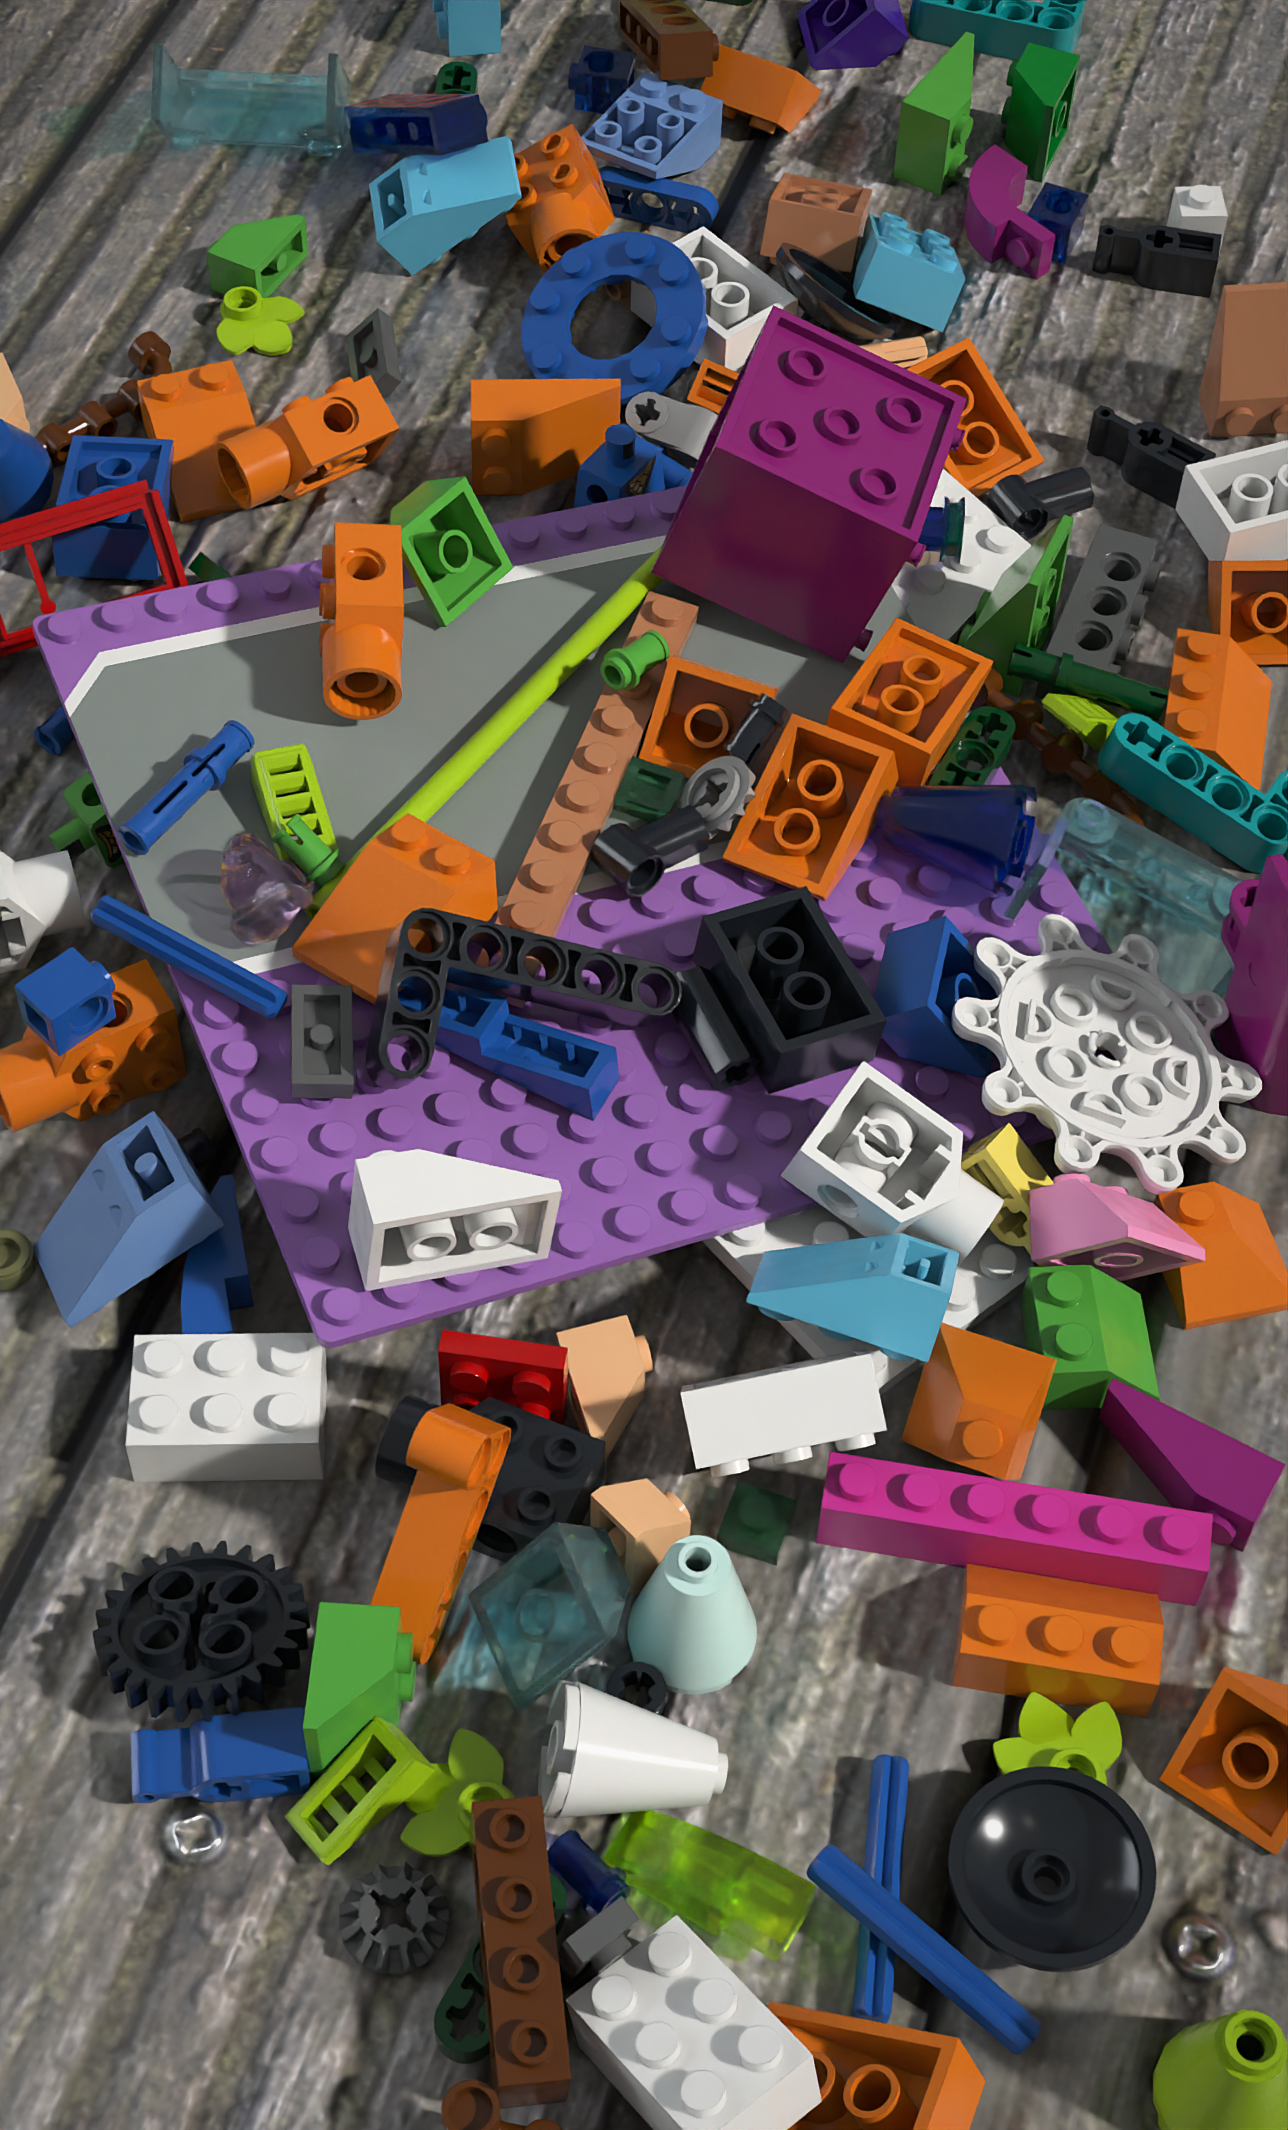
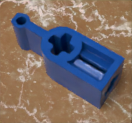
M304 1706L241 1712L235 1716L232 1713L214 1715L212 1721L206 1722L204 1718H201L192 1723L189 1728L159 1731L142 1729L131 1732L133 1802L146 1804L160 1799L193 1796L201 1801L215 1803L305 1794L311 1787V1775L303 1734Z

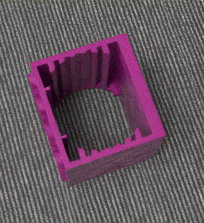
M773 305L708 434L651 573L844 663L853 647L864 652L873 635V631L865 627L905 562L917 567L923 557L926 545L918 543L949 450L952 449L956 452L964 438L966 431L958 429L957 426L967 399Z

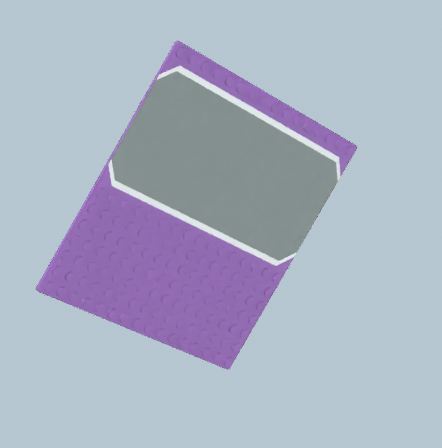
M687 485L492 524L491 526L514 568L447 627H439L402 560L404 590L401 655L402 697L400 703L393 711L376 719L354 720L342 717L329 709L323 699L322 657L319 654L320 624H329V619H322V616H319L320 583H330V578H322V559L40 615L33 620V634L146 915L271 982L287 993V1003L282 1007L280 1015L275 1019H268L166 963L317 1342L324 1348H335L822 1206L781 1177V1174L859 1066L768 1094L757 1073L744 1084L735 1085L722 1091L712 1087L672 1013L645 1027H634L528 1001L524 1009L508 1004L509 1014L616 1047L620 1079L596 1118L592 1121L436 1044L429 1068L410 1084L399 1089H386L377 1085L370 1078L366 1069V1052L374 1014V1004L352 992L354 1075L352 1099L291 1097V985L340 984L293 957L292 947L311 922L304 911V905L320 888L313 881L309 884L304 881L307 875L298 865L282 867L250 782L251 756L259 751L296 744L306 745L314 766L337 847L341 851L338 858L345 864L663 544ZM666 579L653 591L699 606L696 624L681 657L779 687L775 701L789 711L784 718L786 723H788L793 713L826 726L831 707L895 619L899 618L916 626L891 585L865 627L873 631L867 648L862 652L860 649L853 647L844 663ZM644 601L426 822L495 860L498 914L488 921L490 923H495L604 689L606 682L600 670L607 652L614 648H623ZM967 713V715H966L964 721L962 722V724H961V726H960L958 732L960 731L962 725L964 724L965 720L967 719L969 713ZM229 720L238 721L244 725L252 734L255 744L252 750L246 752L226 772V781L217 790H208L180 820L149 848L150 850L145 855H138L129 850L119 838V827L126 823L184 766V758L192 749H202ZM780 727L777 728L755 760L752 773L756 776L754 784L751 786L753 791L784 731ZM981 736V737H980V741H983V742L986 743V741L984 740L983 736ZM642 742L604 830L617 823L626 824L634 830L676 810L680 794L689 778L638 763L643 746ZM961 760L957 762L961 767L968 770L977 771L983 769L979 763L974 761ZM1001 766L970 820L961 825H944L929 817L924 807L929 783L916 801L892 791L876 827L827 900L822 901L813 897L873 997L888 933L943 916L949 918L974 948H976L980 940L993 937L1002 940L1023 955L1038 956L1041 954L1037 942L1039 922L1046 915L1057 914L1069 919L1076 926L1081 939L1093 951L1103 954L1113 953ZM953 787L948 799L953 800L955 796L960 795L961 790ZM718 788V792L720 795L723 791L720 788ZM300 791L276 795V797L299 794ZM749 802L745 803V805H744V807H743L744 811H745V809H746V807H747V805H748ZM304 812V813H298V814H299L300 816H302V815H307V814H309V813H308V812ZM296 814L283 816V819L292 818ZM737 816L732 821L729 832L719 829L717 834L712 839H709L708 849L666 869L659 883L651 891L639 897L629 896L590 859L555 938L659 963L671 968L676 974L679 971L696 967L692 957L702 916L794 889L723 862L722 856L742 817ZM295 834L290 835L293 840L299 839ZM222 861L232 869L252 878L296 889L304 897L298 899L282 897L240 884L221 872ZM468 943L467 954L469 959L476 964L483 947L476 943ZM542 967L539 973L538 981L545 980L544 967ZM583 970L582 982L585 988L591 993L600 995L601 982L593 972ZM639 983L638 994L645 1005L655 1008L657 1005L655 992L650 986ZM882 1037L880 1038L873 1061L867 1063L963 1132L962 1155L971 1145L1008 1123L1012 1125L1026 1146L1055 1138L1053 1130L1044 1126L1033 1113L1022 1111L999 1116L989 1112L983 1105L981 1097L982 1086L987 1076L978 1078L899 1057ZM389 1044L387 1047L389 1062L396 1069L409 1071L411 1059L408 1052L402 1046ZM1097 1049L1094 1053L1095 1057L1102 1054L1108 1059L1116 1060L1108 1050ZM995 1054L993 1055L990 1074L1001 1070L999 1059ZM421 1149L559 1180L562 1194L548 1258L365 1291L348 1230L355 1159L367 1158L376 1152L384 1150L402 1152Z

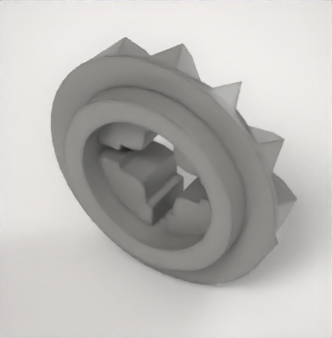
M722 756L715 758L700 767L687 781L680 794L677 809H682L688 805L695 808L702 815L705 828L710 834L709 839H712L719 829L729 832L732 821L737 816H746L743 809L745 803L753 800L756 796L751 788L756 776L747 767V764L738 757ZM718 788H720L723 791L720 795L718 792Z

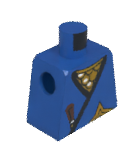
M616 424L610 426L605 432V442L582 463L578 471L574 508L665 490L661 450L656 445L636 436L634 429L628 425Z

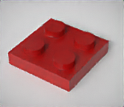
M442 1330L438 1348L441 1406L450 1403L469 1411L490 1396L565 1426L568 1411L567 1347Z

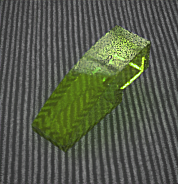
M655 1811L632 1812L601 1860V1867L713 1935L718 1936L720 1931L724 1930L779 1963L812 1908L816 1885L735 1842L698 1826Z

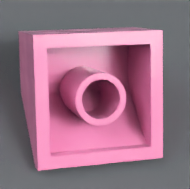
M1073 1173L1056 1176L1053 1179V1184L1029 1190L1031 1261L1047 1266L1091 1265L1120 1282L1206 1261L1205 1249L1154 1203L1128 1195L1126 1188L1116 1186L1103 1187L1091 1183L1090 1177L1087 1175Z

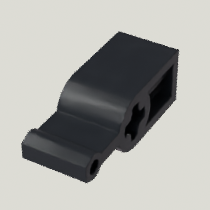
M1110 225L1100 226L1092 271L1099 274L1110 272L1130 275L1138 285L1152 290L1210 298L1218 264L1222 234L1160 225L1146 227L1140 233L1118 230Z
M1102 405L1093 412L1087 450L1095 456H1104L1120 465L1121 476L1124 481L1176 509L1185 466L1216 457V453L1158 423L1142 422L1135 425L1116 415L1112 408Z

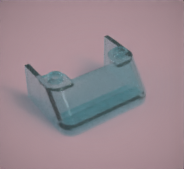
M154 44L151 120L164 137L171 139L172 146L183 149H196L199 147L200 142L306 148V153L316 156L333 155V149L342 147L349 107L345 106L350 105L351 82L338 54H328L327 76L178 68L163 44Z
M1080 797L1061 804L1049 820L1004 916L1012 920L1015 919L1047 871L1056 851L1222 941L1220 932L1224 918L1230 913L1229 900L1232 890L1243 880L1093 799ZM1223 942L1204 986L1205 990H1210L1221 998L1228 989L1234 969V963Z

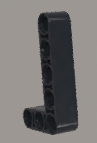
M420 908L412 911L391 931L387 940L366 1052V1069L370 1078L377 1085L386 1089H399L410 1084L429 1068L435 1048L446 982L634 1027H645L671 1013L679 1005L682 997V985L678 976L671 968L659 963L433 908ZM409 929L421 930L429 937L432 943L430 954L415 950L408 939ZM468 943H476L486 950L489 957L488 967L477 966L469 959L467 954ZM526 956H532L543 964L545 969L544 981H538L527 973L524 961ZM583 970H589L599 978L601 982L600 995L591 993L585 988L582 982ZM639 983L650 986L657 997L655 1008L645 1005L638 994ZM399 986H407L418 993L421 999L420 1012L409 1011L400 1004L398 999ZM389 1044L402 1046L408 1052L411 1059L409 1071L396 1069L389 1062L387 1057V1047Z

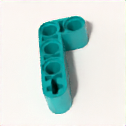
M911 0L908 31L912 36L920 40L947 46H953L967 31L974 34V52L1011 60L1014 58L1020 59L1029 42L1073 53L1081 33L1086 0H1044L1043 4L1028 0Z
M1125 714L1116 721L1097 757L1098 766L1102 773L1110 780L1250 872L1262 873L1268 856L1284 855L1288 849V770L1281 773L1267 793L1264 794L1142 714Z

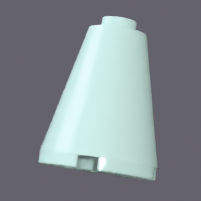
M692 1535L676 1541L669 1548L631 1608L628 1618L627 1639L633 1661L643 1662L657 1669L665 1681L666 1690L675 1693L700 1695L721 1690L730 1684L732 1678L745 1665L747 1666L753 1657L757 1638L756 1619L728 1552L719 1542L707 1536Z

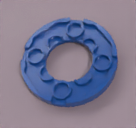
M620 232L587 241L576 248L568 250L543 275L530 295L521 328L522 348L527 364L536 379H621L620 405L629 403L639 393L649 391L660 395L686 372L702 346L708 327L705 285L689 257L673 243L658 236L639 232ZM625 280H632L638 284L645 285L654 294L657 305L655 323L646 339L631 352L614 359H593L580 354L573 346L570 325L571 319L575 317L574 311L589 293L594 294L597 291L596 287L603 284L618 285Z

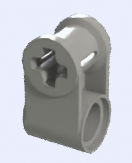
M649 391L639 393L633 397L625 411L626 422L634 429L636 436L656 446H663L666 448L670 458L691 468H695L708 434L718 416L703 407L685 404Z

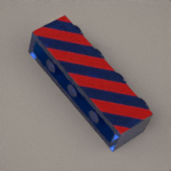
M388 94L344 107L354 153L441 156L489 142L486 131L487 114L485 108L480 103L479 94Z

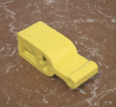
M1008 1123L971 1145L962 1155L961 1169L1004 1200L1002 1207L989 1226L992 1233L1000 1241L1010 1246H1024L1031 1255L1029 1190L1051 1185L1053 1181L1012 1125ZM1037 1263V1265H1038L1039 1267L1047 1266V1265H1043V1264Z

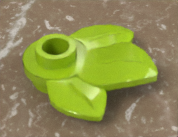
M235 287L225 294L224 300L220 305L222 322L216 330L218 342L223 350L234 356L245 352L251 347L256 352L267 356L286 354L293 345L292 334L287 324L299 320L304 316L305 311L298 303L287 297L262 298L259 291L252 287Z
M1032 1692L1024 1703L1019 1717V1737L1002 1739L995 1742L992 1746L997 1765L1003 1775L1029 1767H1059L1088 1775L1107 1786L1105 1771L1118 1759L1121 1753L1122 1736L1116 1714L1108 1702L1104 1701L1091 1706L1074 1721L1058 1705L1041 1694Z
M464 1728L458 1729L453 1737L449 1750L448 1764L431 1763L435 1768L434 1773L404 1801L409 1811L416 1816L404 1828L401 1834V1841L415 1852L425 1856L444 1857L460 1850L466 1845L471 1846L469 1826L472 1802L515 1798L513 1793L503 1785L504 1762L500 1753L484 1737Z

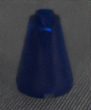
M1022 784L897 786L891 796L884 795L877 810L876 826L883 829L885 841L996 895L1009 897L1015 889L1007 885L1010 876L1021 878L1035 827L1036 817L1025 814L1026 800L1037 802V793L1035 787Z

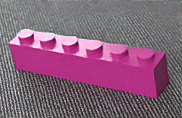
M830 1452L816 1543L966 1568L968 1563L1158 1594L1160 1601L1196 1606L1209 1573L1213 1514Z

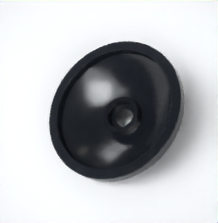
M1038 1766L1015 1770L994 1779L969 1800L957 1819L948 1850V1877L955 1903L961 1915L973 1932L988 1947L1010 1961L1028 1968L1048 1972H1071L1091 1968L1109 1960L1127 1947L1136 1937L1149 1914L1155 1895L1157 1875L1155 1856L1149 1836L1142 1822L1133 1809L1115 1791L1102 1782L1077 1771L1059 1767ZM1040 1876L1049 1877L1055 1882L1057 1890L1052 1893L1042 1892L1036 1887L1034 1879Z

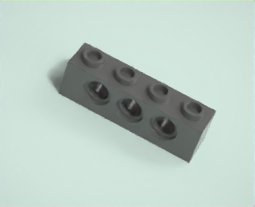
M1099 525L1048 645L1047 653L1061 657L1062 653L1065 652L1074 655L1073 661L1120 674L1121 666L1115 665L1117 659L1127 660L1135 631L1129 630L1131 624L1135 626L1141 625L1149 597L1143 595L1144 591L1154 592L1161 572L1162 563L1154 561L1158 540L1107 525ZM1038 683L1035 697L1044 699L1048 693H1051V687ZM1062 692V695L1078 696L1069 692Z

